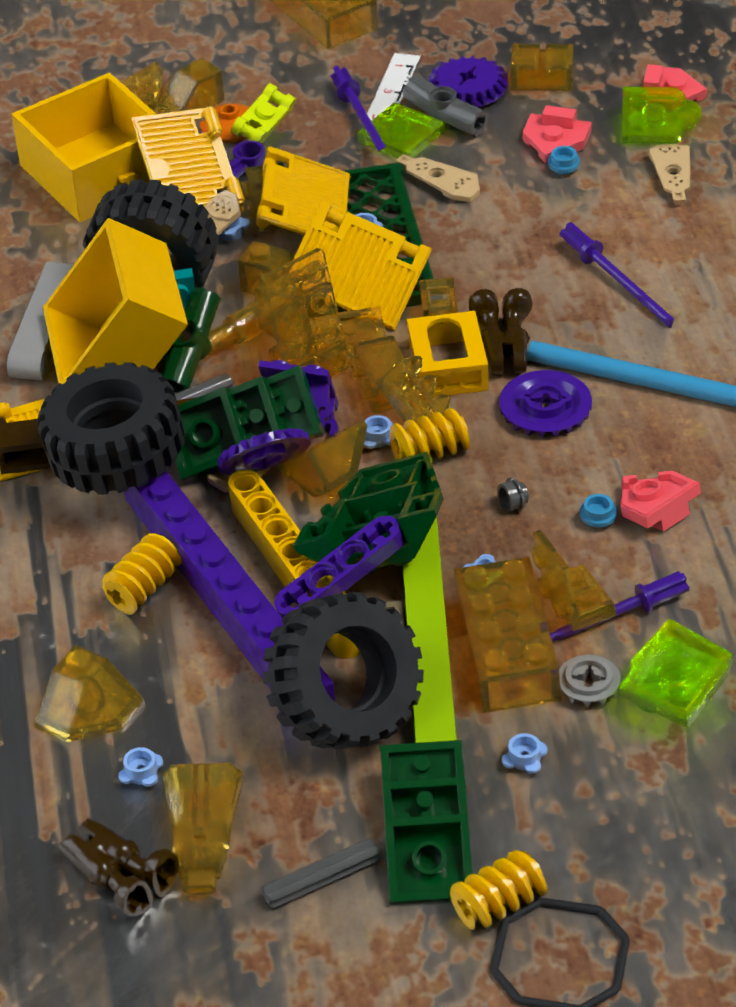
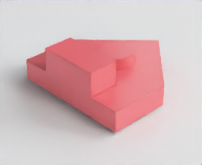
M648 64L643 81L640 110L673 113L682 109V104L692 100L696 103L707 98V88L681 68Z
M546 105L542 115L530 114L523 130V141L530 148L534 147L539 152V157L545 163H548V158L556 147L570 146L576 152L583 150L592 132V122L577 120V109Z
M675 471L658 472L657 478L639 480L637 475L623 476L620 503L622 517L645 528L652 526L664 532L690 515L688 502L701 494L700 483Z

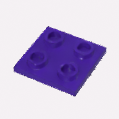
M260 360L258 368L261 376L268 378L297 365H290L282 360H273L272 362ZM317 365L301 366L304 368L323 429L325 431L326 427H330L329 436L334 438L339 431L337 421L335 420V410L338 409L339 403L329 370Z

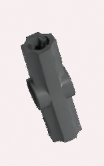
M417 74L410 77L407 84L403 87V97L427 112L430 123L437 128L453 126L475 137L484 131V127L488 122V113L457 99L456 91L453 88L447 86L437 87Z

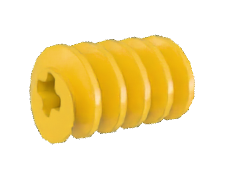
M453 408L446 409L444 415L440 412H434L430 419L427 416H420L417 419V424L409 419L404 422L403 427L398 423L392 424L390 427L389 440L395 459L428 452L430 457V450H433L438 458H443V447L447 446L453 455L457 452L458 442L461 443L465 451L470 450V437L466 422L461 414Z
M153 533L145 535L140 543L132 547L131 552L125 554L122 560L116 563L112 570L104 575L102 588L106 597L122 613L134 614L138 606L146 602L147 596L153 595L156 587L162 586L165 583V578H169L174 574V566H179L182 563L181 556L176 547L164 536Z
M513 850L509 852L506 859L499 858L495 860L492 866L481 868L478 874L468 875L464 882L454 883L450 888V897L462 922L468 929L474 930L476 920L484 928H489L492 925L490 912L498 920H503L506 917L504 904L512 912H517L520 909L518 896L526 904L532 903L534 901L532 888L540 896L546 895L548 888L539 865L526 851Z

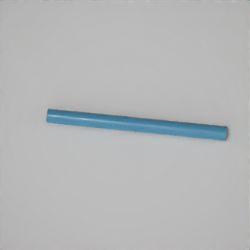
M533 340L528 347V361L736 407V385Z

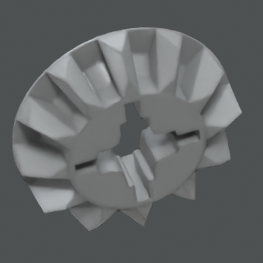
M580 655L567 660L560 667L557 683L560 695H567L571 704L582 701L588 708L591 702H598L604 705L607 698H616L617 690L621 686V676L616 665L610 660L597 655ZM588 674H591V679H593V684L590 687L585 686V679L588 678Z

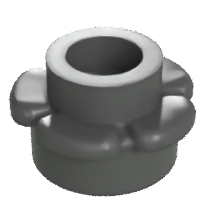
M510 477L507 478L505 483L498 485L497 495L502 509L505 512L517 510L520 513L525 508V503L529 501V494L525 484Z

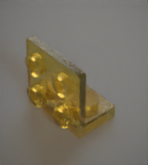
M541 530L533 532L535 546L531 548V554L535 565L540 569L541 577L537 578V585L542 597L545 600L550 599L552 601L557 617L560 620L565 619L573 631L616 616L614 602L586 566L582 564L569 568Z

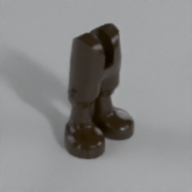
M523 288L511 289L503 298L501 309L506 326L505 332L499 329L498 299L493 291L480 289L469 298V311L476 312L477 320L484 328L481 331V337L488 367L493 375L503 374L504 357H510L513 374H523L527 370V344L530 337L528 332L521 327V322L529 315L533 307L531 294Z
M87 818L78 826V831L84 841L76 835L69 834L59 844L60 851L88 877L91 884L101 889H109L115 892V905L128 916L135 917L146 913L153 904L152 892L163 897L171 888L178 873V857L170 850H156L145 859L140 856V850L134 841L123 838L115 831L90 818ZM120 870L128 873L131 872L133 875L125 877L121 874Z

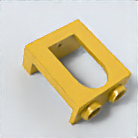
M475 311L407 319L408 347L412 348L415 362L419 399L489 391L488 361ZM464 342L468 357L441 361L433 360L430 346Z

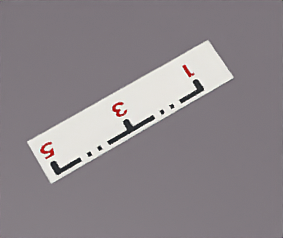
M394 53L367 113L372 122L392 123L403 98V87L407 84L408 79L412 77L421 56Z

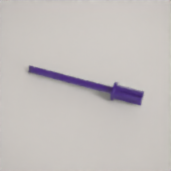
M338 65L333 68L335 73L331 74L330 77L337 88L338 98L341 101L351 103L377 151L385 149L386 146L358 98L361 92L359 83L352 79L346 67L340 69Z
M572 222L567 223L566 229L560 231V236L580 254L581 261L585 264L596 262L665 325L672 328L674 318L602 255L603 244L598 240H591Z
M678 571L644 586L637 584L634 587L636 596L565 625L554 632L523 643L512 650V656H525L552 644L554 641L572 636L639 606H642L646 613H650L654 606L689 592L690 588L686 583L687 578L684 573Z

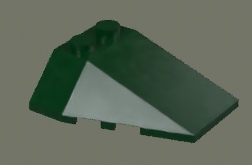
M428 452L360 469L337 492L340 499L332 507L329 503L320 509L322 517L319 521L314 523L312 521L307 522L303 526L293 546L297 553L318 563L374 519L381 516H392L398 521L405 535V541L398 551L369 573L374 572L378 567L390 564L402 566L411 562L424 542L444 499ZM387 533L382 534L385 538L389 536ZM371 543L368 544L369 549L372 550L373 547ZM364 553L352 554L347 559L346 564L352 565L360 562Z

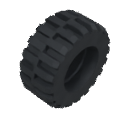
M143 179L130 181L129 186L127 183L117 185L102 197L86 230L83 247L85 249L107 218H110L165 242L167 248L173 253L169 254L173 271L192 268L195 287L203 288L217 254L219 236L216 233L217 228L212 217L208 218V210L202 203L198 205L195 202L196 198L189 192L184 194L178 190V186L171 183L169 186L162 185L159 180H150L149 183H144Z
M113 362L105 363L104 367L95 368V366L86 368L85 372L79 375L74 373L67 377V381L64 384L59 383L53 388L52 396L47 395L38 414V430L52 472L64 484L71 488L76 487L77 490L84 493L95 491L98 495H108L109 491L122 493L127 492L128 488L136 485L138 488L148 484L149 479L153 477L157 479L164 474L166 466H172L184 444V426L172 385L168 383V380L163 375L144 365L137 367L136 364L124 362L123 365H116Z
M338 593L300 604L299 609L289 611L282 618L283 626L274 628L270 635V640L274 642L273 647L265 648L263 658L264 662H269V670L262 672L263 684H270L272 694L266 696L270 707H278L280 713L277 715V719L284 727L294 726L292 730L293 736L301 741L310 740L312 746L322 749L333 748L335 750L364 747L377 744L380 739L390 738L397 733V725L407 723L412 716V711L408 709L409 706L417 705L421 696V692L417 691L416 688L417 683L423 682L424 670L418 668V659L423 657L420 647H414L412 638L416 636L410 625L403 626L400 623L403 616L395 608L385 610V601L375 596L367 598L364 593ZM337 633L345 636L356 645L363 656L366 666V684L363 694L351 709H345L332 700L326 692L320 676V658L327 641Z

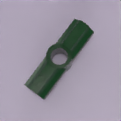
M194 287V290L190 292L184 309L188 325L172 344L161 374L172 385L174 392L177 393L190 388L199 361L204 359L211 350V341L208 335L221 298L217 293L211 292L206 288Z

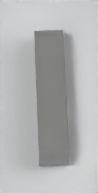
M46 262L9 350L7 373L10 378L44 381L47 378L54 359L43 306L75 263Z

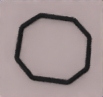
M544 897L537 898L532 903L524 905L517 912H512L501 920L490 970L510 997L520 1005L532 1007H595L618 994L621 990L630 939L621 926L601 906ZM540 906L598 914L621 939L613 986L581 1005L521 996L499 970L509 924Z

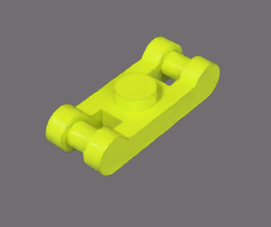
M269 83L248 110L235 120L230 132L238 137L242 135L249 139V141H257L262 144L291 112L297 98L290 94L284 95L278 91L279 88ZM273 102L277 104L279 107L277 108L270 103Z

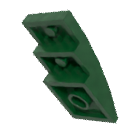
M298 365L268 378L260 376L230 389L222 387L179 404L178 407L185 435L183 437V447L175 463L180 479L186 480L218 471L217 460L221 454L228 450L230 446L237 445L241 440L250 439L252 436L273 432L277 429L285 430L287 428L302 429L308 433L310 439L324 435L325 432L304 368Z
M462 740L380 745L390 904L451 900L450 888L456 882H464L468 875L473 874Z

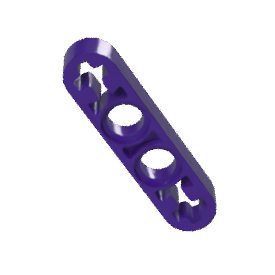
M381 516L374 519L283 588L277 594L274 603L280 616L283 618L289 611L299 609L300 604L309 600L343 593L398 551L405 541V535L398 521L392 516ZM387 533L389 536L385 538L382 534ZM370 543L373 547L372 550H370L368 547V544ZM364 553L360 562L352 565L346 564L347 559L352 554ZM328 575L334 577L328 586L324 588L316 587L320 578ZM308 590L312 593L311 597L306 593ZM294 602L298 604L295 608L290 606Z

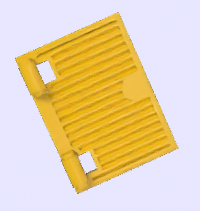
M211 106L131 118L150 180H159L162 185L169 186L170 183L178 186L179 191L184 194L189 192L196 198L195 202L198 205L202 203L204 207L210 199L218 195L217 191L228 190L237 195L240 212L244 213L243 205L245 198L239 180L233 176L220 136L222 134V127L216 109ZM206 120L209 131L199 134L195 122Z
M268 146L263 162L261 202L258 206L256 224L259 228L265 229L269 224L305 235L320 201L331 204L332 209L346 215L349 173ZM277 162L287 163V168L277 165ZM272 208L282 211V215L272 213ZM325 221L323 224L324 227L330 230L337 226L328 221Z
M320 201L283 282L395 331L432 249L423 244L419 247L406 241V237L349 212L345 215L332 209L331 204ZM328 221L339 226L338 232L324 227V222ZM401 253L413 258L412 265L397 259L398 254Z

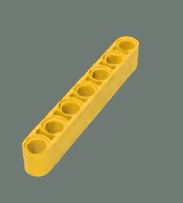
M239 470L233 473L228 480L231 510L286 587L317 562L296 552L293 545L300 530L261 476L252 470ZM328 575L320 578L316 587L324 588L328 586L334 577ZM308 590L306 593L311 597L312 593ZM338 633L334 634L326 643L329 650L339 658L349 659L361 654L352 641Z

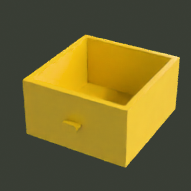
M109 72L11 114L20 165L79 223L93 217L102 197L108 191L113 190L115 186L122 183H127L129 186L130 181L143 179L144 183H149L150 179L131 118L155 115L156 113Z
M107 218L43 306L58 384H64L67 381V377L74 373L79 375L85 372L86 368L95 366V368L104 367L105 363L115 362L116 365H123L124 362L136 364L137 367L144 365L154 369L188 325L167 244L110 218Z

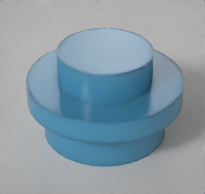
M559 146L552 150L548 158V166L558 174L567 175L579 168L580 157L574 148Z
M593 494L588 496L581 505L580 518L588 526L596 528L606 527L616 520L617 507L609 496Z

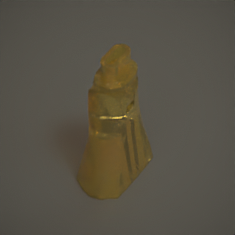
M231 763L171 765L168 770L163 772L162 787L170 822L173 853L178 857V878L183 881V892L187 895H210L215 893L217 890V880L223 875L228 856L233 820L244 779L241 769L236 768Z

